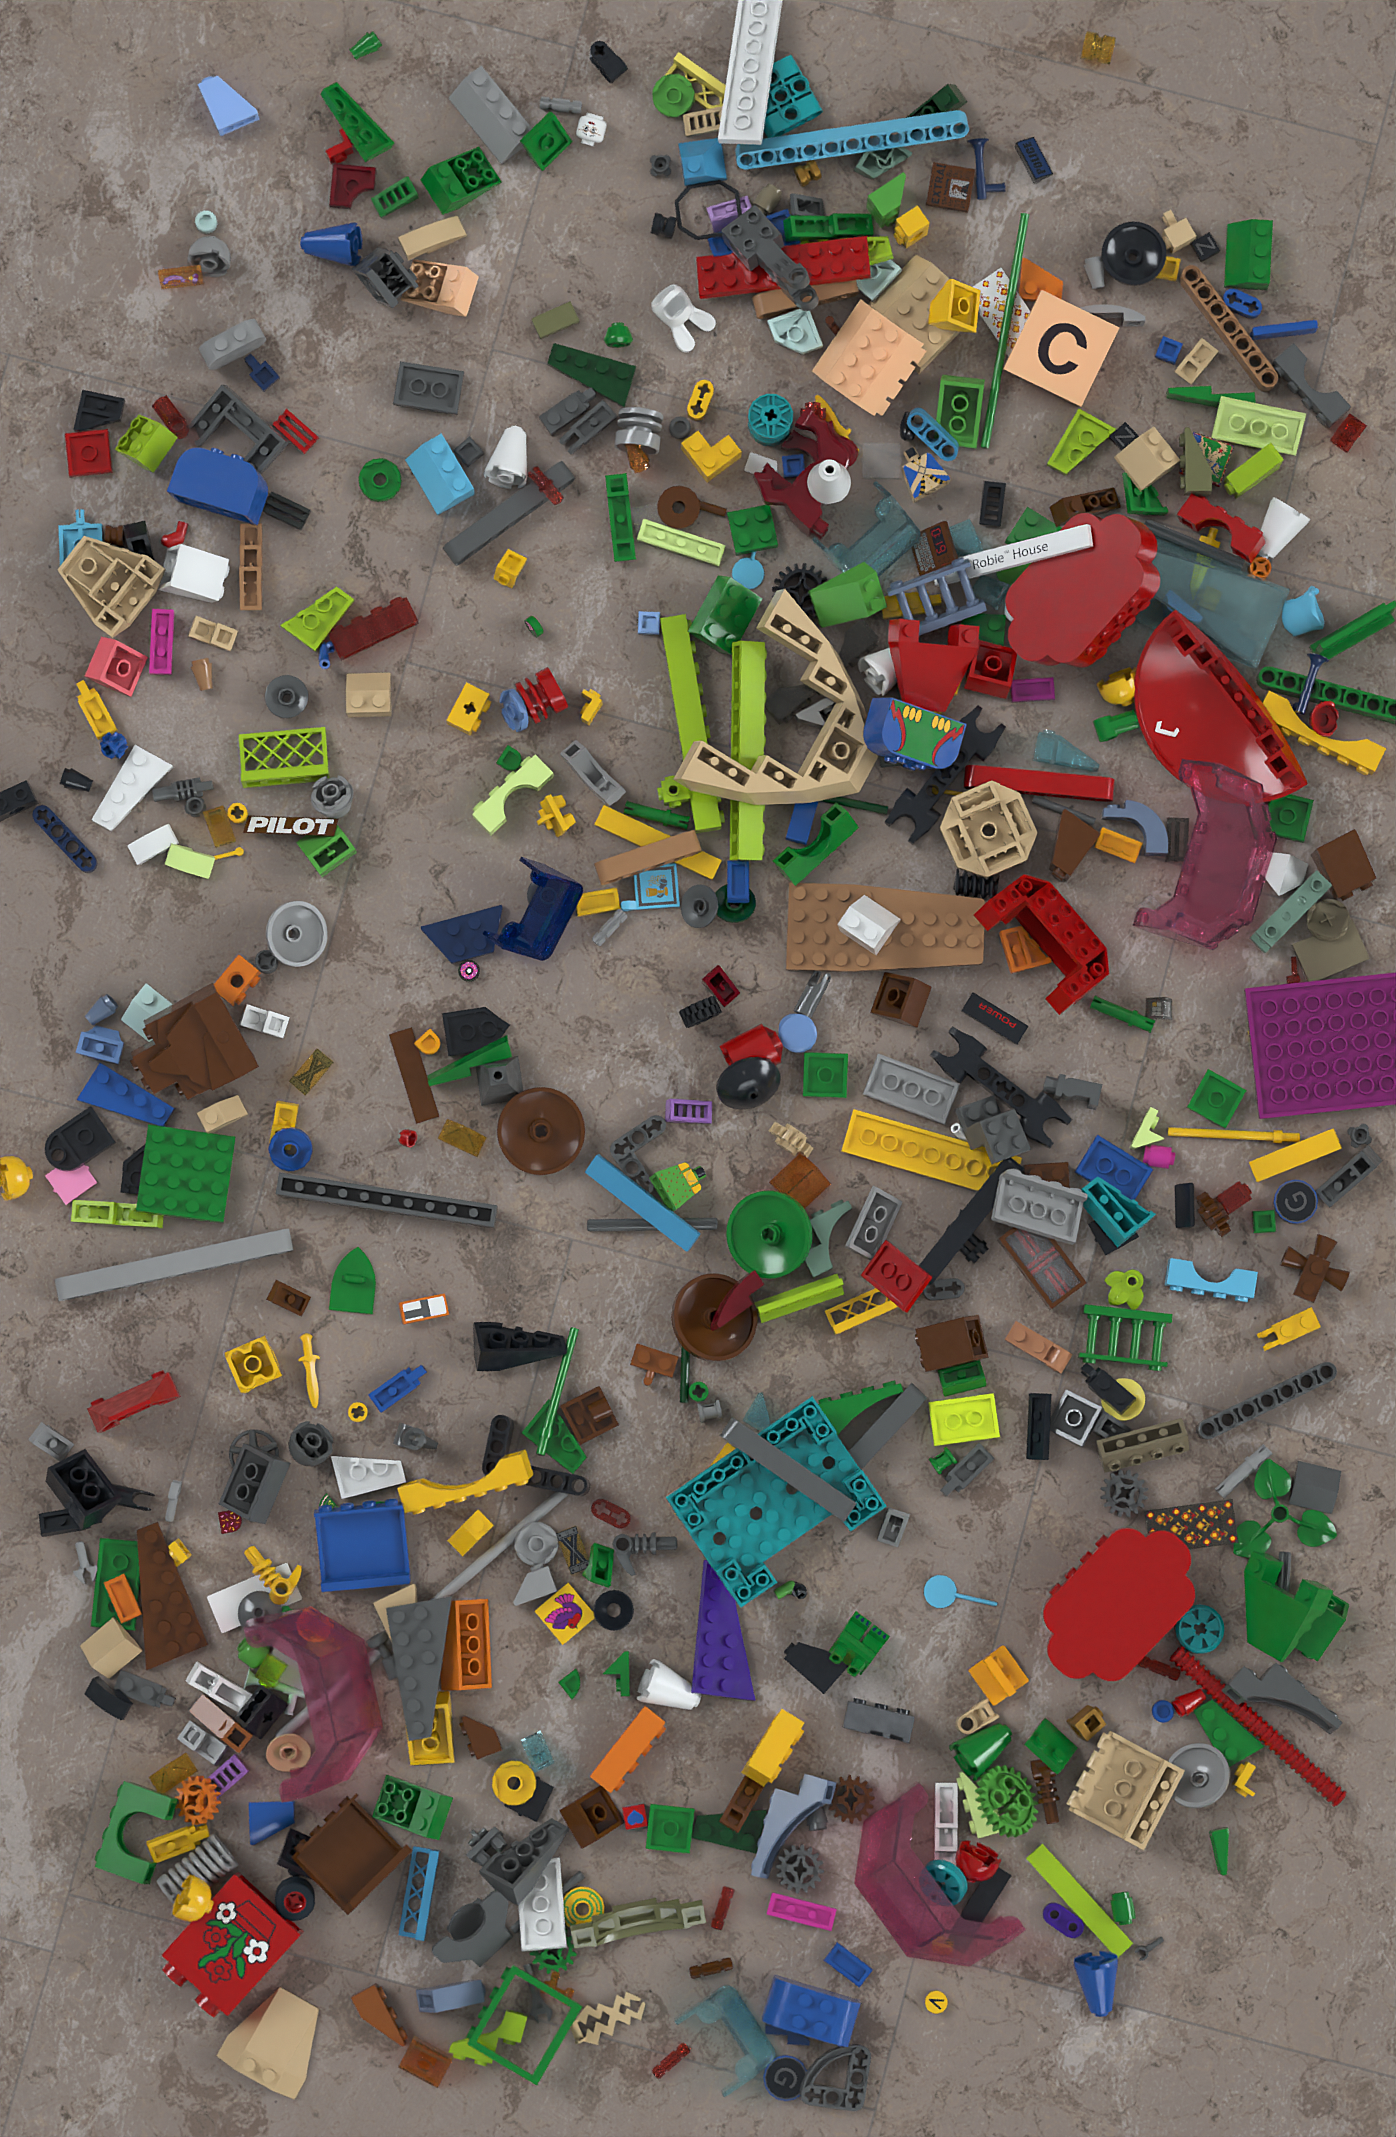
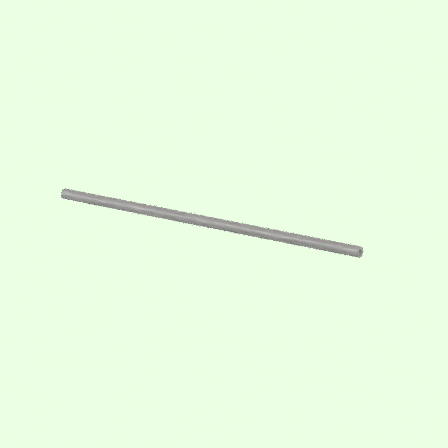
M555 1491L430 1600L452 1596L514 1542V1538L522 1526L533 1521L538 1522L567 1497L568 1494ZM388 1636L384 1643L388 1649H391L392 1643ZM378 1648L372 1649L277 1731L275 1736L292 1734L382 1656Z

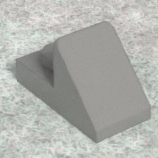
M826 697L797 713L795 719L799 723L822 729L825 721L821 713H824V715L831 713L835 702Z
M43 1422L39 1424L28 1439L58 1461H62L74 1446L71 1441Z

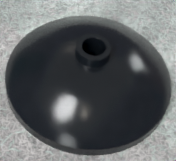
M1136 221L1126 222L1116 226L1106 236L1101 252L1102 262L1108 274L1116 281L1131 286L1143 285L1156 278L1163 269L1166 261V246L1158 231L1150 225ZM1129 255H1135L1136 260H1130Z
M748 1057L736 1061L728 1066L720 1075L716 1085L718 1097L724 1105L732 1109L746 1110L758 1107L767 1102L778 1090L781 1081L780 1072L771 1060L763 1057Z

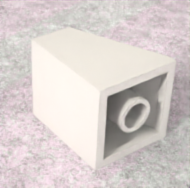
M183 544L167 548L163 564L166 570L157 590L211 603L219 601L224 593V586H222L224 578L228 576L230 566H228L229 559Z
M864 895L847 909L837 925L840 932L874 955H877L901 919Z

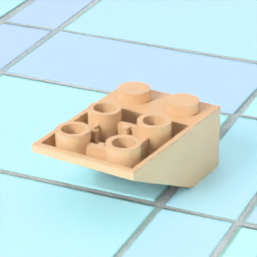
M413 259L410 270L417 277L415 282L419 287L416 289L410 287L402 294L401 300L446 314L467 317L479 276L467 267Z

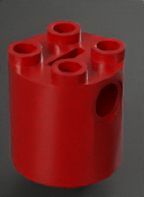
M762 1024L719 1046L728 1066L748 1057H763L771 1060L775 1065L781 1063L782 1042L776 1031Z

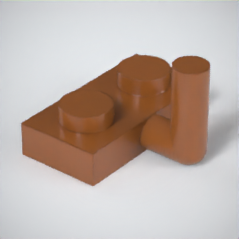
M636 1344L630 1365L647 1370L643 1382L644 1385L650 1386L655 1373L672 1378L679 1357Z

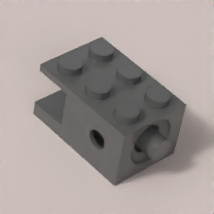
M377 247L352 268L378 303L390 308L395 307L399 303L397 298L410 287L415 289L419 287L415 282L417 280L415 274L402 265L404 260L397 252L394 253L392 250L388 251L387 249Z

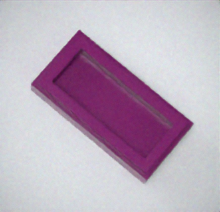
M1054 677L1012 680L1010 688L1011 703L1055 700Z

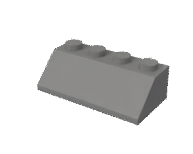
M480 66L463 79L450 95L449 100L502 165L524 148L520 140L532 127L485 69Z

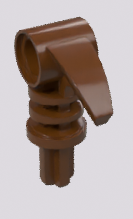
M1040 1759L1032 1760L1030 1764L1033 1780L1039 1781L1036 1783V1787H1040V1790H1037V1794H1041L1042 1797L1038 1798V1804L1043 1803L1047 1824L1058 1823L1059 1816L1056 1801H1059L1060 1797L1054 1794V1792H1057V1787L1053 1788V1784H1056L1055 1779L1052 1780V1777H1056V1774Z

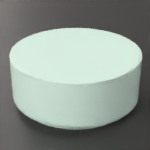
M202 211L196 216L195 224L200 232L208 234L216 229L217 219L212 212Z

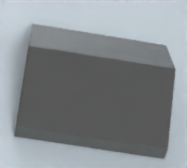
M1066 1389L1051 1416L1050 1431L1084 1447L1104 1408Z
M1298 1461L1288 1504L1332 1514L1339 1491L1341 1471Z

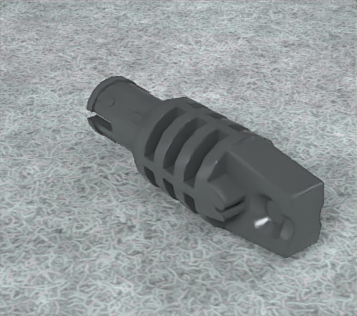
M200 777L175 781L171 783V786L153 788L152 793L154 802L173 798L174 801H181L192 797H203V791L212 790L214 787L212 781L201 782Z

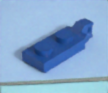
M420 1365L413 1371L410 1367L406 1370L403 1369L368 1396L380 1413H382L421 1384L418 1379L426 1374L427 1371L423 1365Z

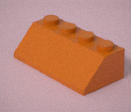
M488 1599L453 1600L451 1602L440 1674L441 1691L492 1688Z

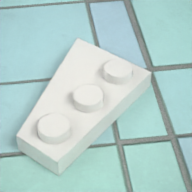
M331 1456L342 1499L406 1483L401 1461Z

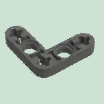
M659 1115L651 1116L615 1140L610 1146L612 1157L625 1175L632 1179L641 1172L645 1174L641 1178L644 1182L650 1183L648 1186L649 1190L647 1191L650 1194L653 1192L654 1185L634 1152L665 1131L666 1122ZM653 1120L656 1122L661 1121V1130L653 1129L650 1131V1134L653 1136L648 1138L647 1132L642 1127L646 1125L648 1129L652 1126ZM640 1131L644 1134V1141L642 1143L636 1144L632 1141V1134L634 1132ZM628 1137L629 1143L634 1148L630 1150L628 1146L624 1149V1155L620 1153L615 1154V1145L623 1146L626 1144V1141L623 1139ZM629 1162L637 1163L638 1171L636 1173L629 1174L626 1171V1165Z

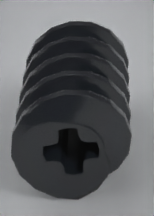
M956 869L953 890H955L956 896H959L961 891H963L965 897H968L970 892L974 898L981 894V898L985 901L987 895L991 899L997 894L999 877L996 881H994V876L989 877L987 880L981 876L977 878L975 874H971L969 877L967 871L960 875L959 869Z

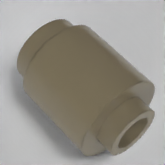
M767 184L766 187L761 189L752 206L756 205L766 216L772 214L781 200V190L772 184Z

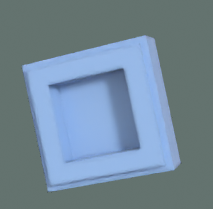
M639 611L638 634L659 635L660 612Z

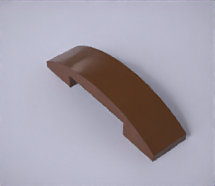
M745 1775L719 1822L739 1833L764 1787Z

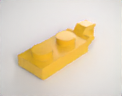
M927 591L932 606L941 605L940 594L929 595ZM918 592L904 593L912 615L926 614ZM896 595L884 596L887 607L882 609L883 619L904 617Z
M84 680L76 683L81 692V695L77 696L78 703L97 739L101 740L108 732L112 734L118 731L95 688L89 690Z
M207 1824L194 1827V1825L186 1826L148 1840L146 1845L153 1861L158 1863L195 1849L197 1845L201 1844L200 1840L210 1837Z

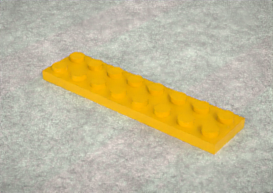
M853 1109L841 1152L975 1191L982 1187L1002 1162L991 1164L987 1151L983 1146L971 1150L966 1141ZM1011 1157L1017 1163L1021 1164V1157Z

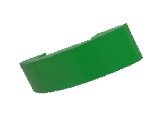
M627 473L605 475L614 562L636 560Z

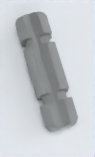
M543 96L540 99V108L544 110L552 108L553 111L561 112L572 111V113L579 114L581 113L582 102L577 100L570 102L569 99L561 98L550 99V97Z
M618 909L613 914L614 917H611L599 929L600 932H597L592 937V941L596 945L601 946L606 941L605 938H609L620 926L619 923H623L626 920L627 914L623 910Z

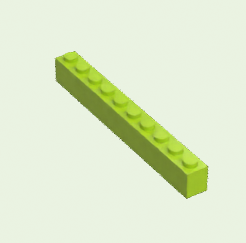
M686 614L660 618L683 760L693 742L702 740L707 743V739L711 738L709 725L705 726L703 717H707L705 704L701 705L700 696H704L702 683H697L696 675H700L699 664L694 662L693 654H696L695 641H690L689 632H687L692 622L687 620ZM689 790L695 832L703 833L721 830V823H725L723 810L719 811L718 802H721V797Z
M737 641L732 643L731 759L751 770L758 756L764 755L766 737L764 735V725L766 724L764 704L767 699L765 692L767 649L765 648V642ZM730 799V860H762L765 852L763 844V834L765 831L763 812L765 805H754Z

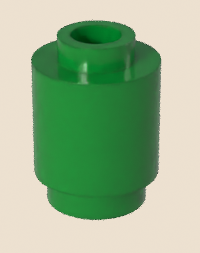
M1129 1891L1111 1894L1112 1900L1110 1902L1114 1922H1119V1925L1132 1924V1919H1135L1136 1915L1133 1899L1130 1897Z

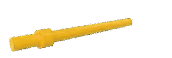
M1168 1127V1136L1273 1141V1143H1282V1141L1300 1142V1133H1283L1282 1130L1261 1132Z

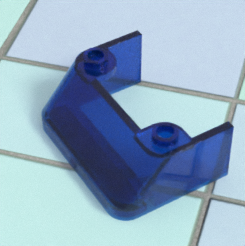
M521 857L519 861L532 870L530 874L531 881L538 885L520 923L515 921L507 923L500 935L486 930L482 934L501 949L544 961L553 954L583 894V886L576 880L546 864Z

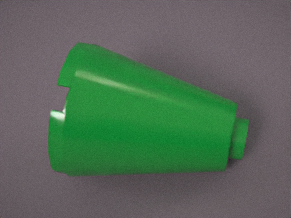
M997 1723L949 1745L950 1751L955 1750L957 1755L953 1758L961 1770L968 1777L973 1775V1781H977L1012 1741V1732L1007 1725Z

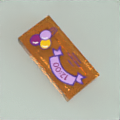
M201 265L158 270L161 289L204 284Z

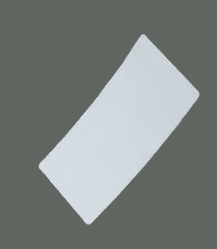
M288 1563L275 1567V1573H280L282 1578L287 1579L292 1574ZM260 1575L207 1596L221 1633L241 1626L238 1619V1608L245 1596L255 1591L270 1593L271 1589L263 1586L265 1581L261 1582L259 1580ZM297 1586L289 1596L288 1601L281 1605V1608L302 1599ZM281 1588L275 1589L278 1594L286 1593ZM256 1609L255 1615L257 1617L262 1616V1609Z

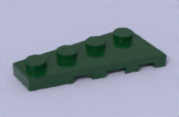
M553 343L547 363L548 366L571 379H575L582 383L583 386L592 388L604 398L610 399L617 403L618 406L625 408L636 366Z

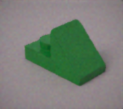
M594 1543L590 1549L589 1566L582 1572V1575L590 1582L609 1588L611 1586L614 1549Z
M624 1651L603 1674H620V1678H616V1692H621V1696H630L629 1651Z

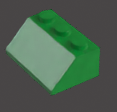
M1249 219L1227 224L1224 288L1267 290L1270 284L1273 220Z

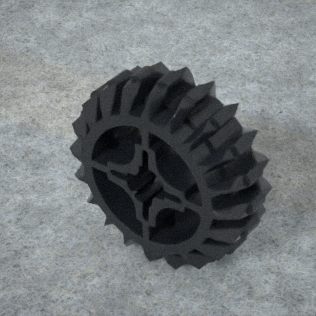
M797 563L794 564L793 571L787 566V575L782 571L779 572L781 579L775 578L774 583L778 586L772 587V591L776 593L777 590L786 589L807 616L810 614L815 619L817 616L813 605L803 608L805 600L811 599L809 591L813 589L807 586L806 577L811 579L817 586L825 583L827 577L819 579L822 571L819 570L813 573L815 569L813 565L810 567V570H806V563H803L802 569H799ZM800 577L797 585L784 587L789 580ZM801 583H803L804 593L807 594H804L801 602H799L800 596L798 592L799 588H801Z

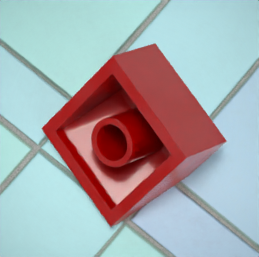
M979 640L978 649L967 670L964 689L1006 699L1012 685L1017 653L1013 648Z

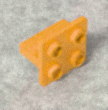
M1004 1645L968 1670L993 1706L1006 1697L1012 1696L1016 1693V1690L1029 1681Z

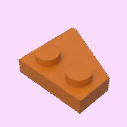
M1022 258L1019 295L1023 301L1035 302L1041 290L1062 299L1063 281L1027 258Z
M1022 926L999 932L1010 974L1052 963L1049 956L1046 957L1038 948L1039 945L1028 936V933Z

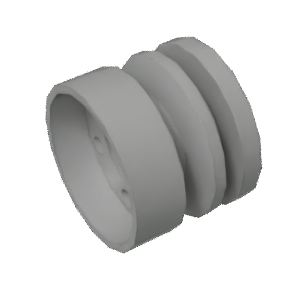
M641 407L619 409L618 416L621 419L618 420L617 425L625 430L616 432L615 448L623 452L639 455L659 453L661 437L654 433L662 431L660 423L663 422V414Z

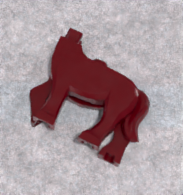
M807 407L795 422L794 427L800 430L811 431L815 434L817 441L802 436L793 430L789 439L781 445V449L787 452L800 451L806 453L814 462L798 475L793 484L778 474L768 463L763 467L764 469L761 473H754L753 479L766 505L784 506L791 521L806 536L809 537L812 534L821 541L828 532L829 524L822 519L823 512L821 508L824 503L818 502L809 492L807 485L808 475L814 466L825 460H834L843 465L848 471L849 467L857 460L859 453L858 447L853 441L839 435L835 431L832 420L825 422Z

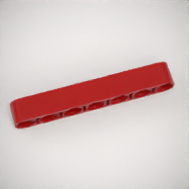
M966 765L964 775V788L973 789L992 780L1024 795L1112 802L1114 795L1115 779L1109 777L981 765Z

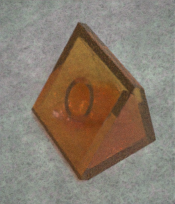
M800 1153L769 1182L777 1191L788 1194L797 1200L804 1209L831 1185L818 1167Z
M414 2036L398 2068L438 2088L453 2057Z

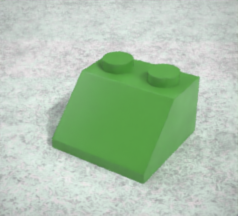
M904 172L868 195L866 208L880 228L885 225L890 227L899 216L906 179Z

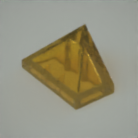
M449 1119L446 1120L438 1137L439 1140L475 1157H478L487 1138L467 1126Z
M184 1753L149 1776V1779L158 1792L166 1793L198 1772L188 1754Z

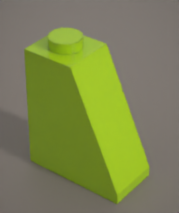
M1269 443L1226 476L1224 488L1229 495H1234L1237 499L1276 472L1284 459L1273 444Z

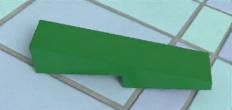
M832 213L830 216H789L783 221L786 242L874 235L871 214Z
M1211 386L1168 388L1166 392L1167 399L1216 408L1219 406L1221 396L1256 403L1255 392L1212 394Z
M508 1035L429 1074V1086L472 1076L471 1067L511 1058L512 1051Z

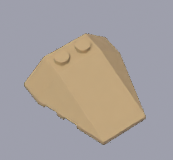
M87 536L82 537L58 568V572L93 623L112 638L128 628L157 592L166 570L149 556L118 548Z
M279 1987L227 2036L217 2057L236 2071L270 2090L295 2099L306 2080L319 2008Z

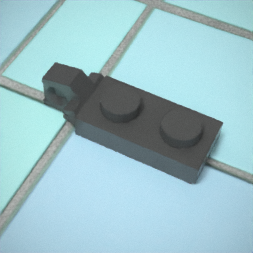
M592 388L587 389L583 393L578 390L541 414L539 419L549 433L553 435L587 412V409L590 407L589 402L596 398V393Z
M978 1443L947 1473L948 1475L944 1479L948 1483L940 1491L945 1496H948L954 1489L959 1492L995 1458Z
M124 1670L120 1671L113 1691L120 1689L125 1696L153 1707L160 1708L161 1703L172 1707L176 1700L175 1697L165 1694L167 1688H164L163 1685Z

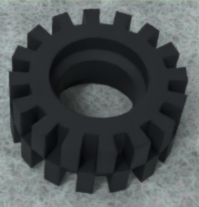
M711 996L685 1007L679 1013L685 1027L690 1028L721 1014L722 1011L716 997Z

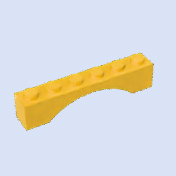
M1268 691L1262 702L1284 736L1289 737L1292 735L1298 738L1297 741L1305 746L1312 745L1322 755L1329 756L1330 754L1337 758V762L1346 766L1350 764L1356 767V771L1363 775H1372L1375 772L1386 748L1368 739L1339 741L1317 734L1299 719L1292 709L1289 700L1271 691Z
M525 1449L503 1456L489 1474L471 1483L443 1485L420 1478L403 1483L397 1489L405 1513L412 1512L415 1515L426 1511L425 1508L433 1506V1509L443 1507L448 1501L453 1500L454 1503L462 1502L467 1499L466 1496L474 1495L476 1498L486 1495L488 1490L494 1489L495 1492L508 1488L507 1485L515 1483L516 1486L528 1483V1479L534 1474Z

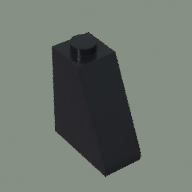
M801 1642L791 1643L784 1650L786 1654L784 1659L823 1694L848 1668V1665L842 1661L840 1664L832 1662L829 1659L831 1654L829 1651Z

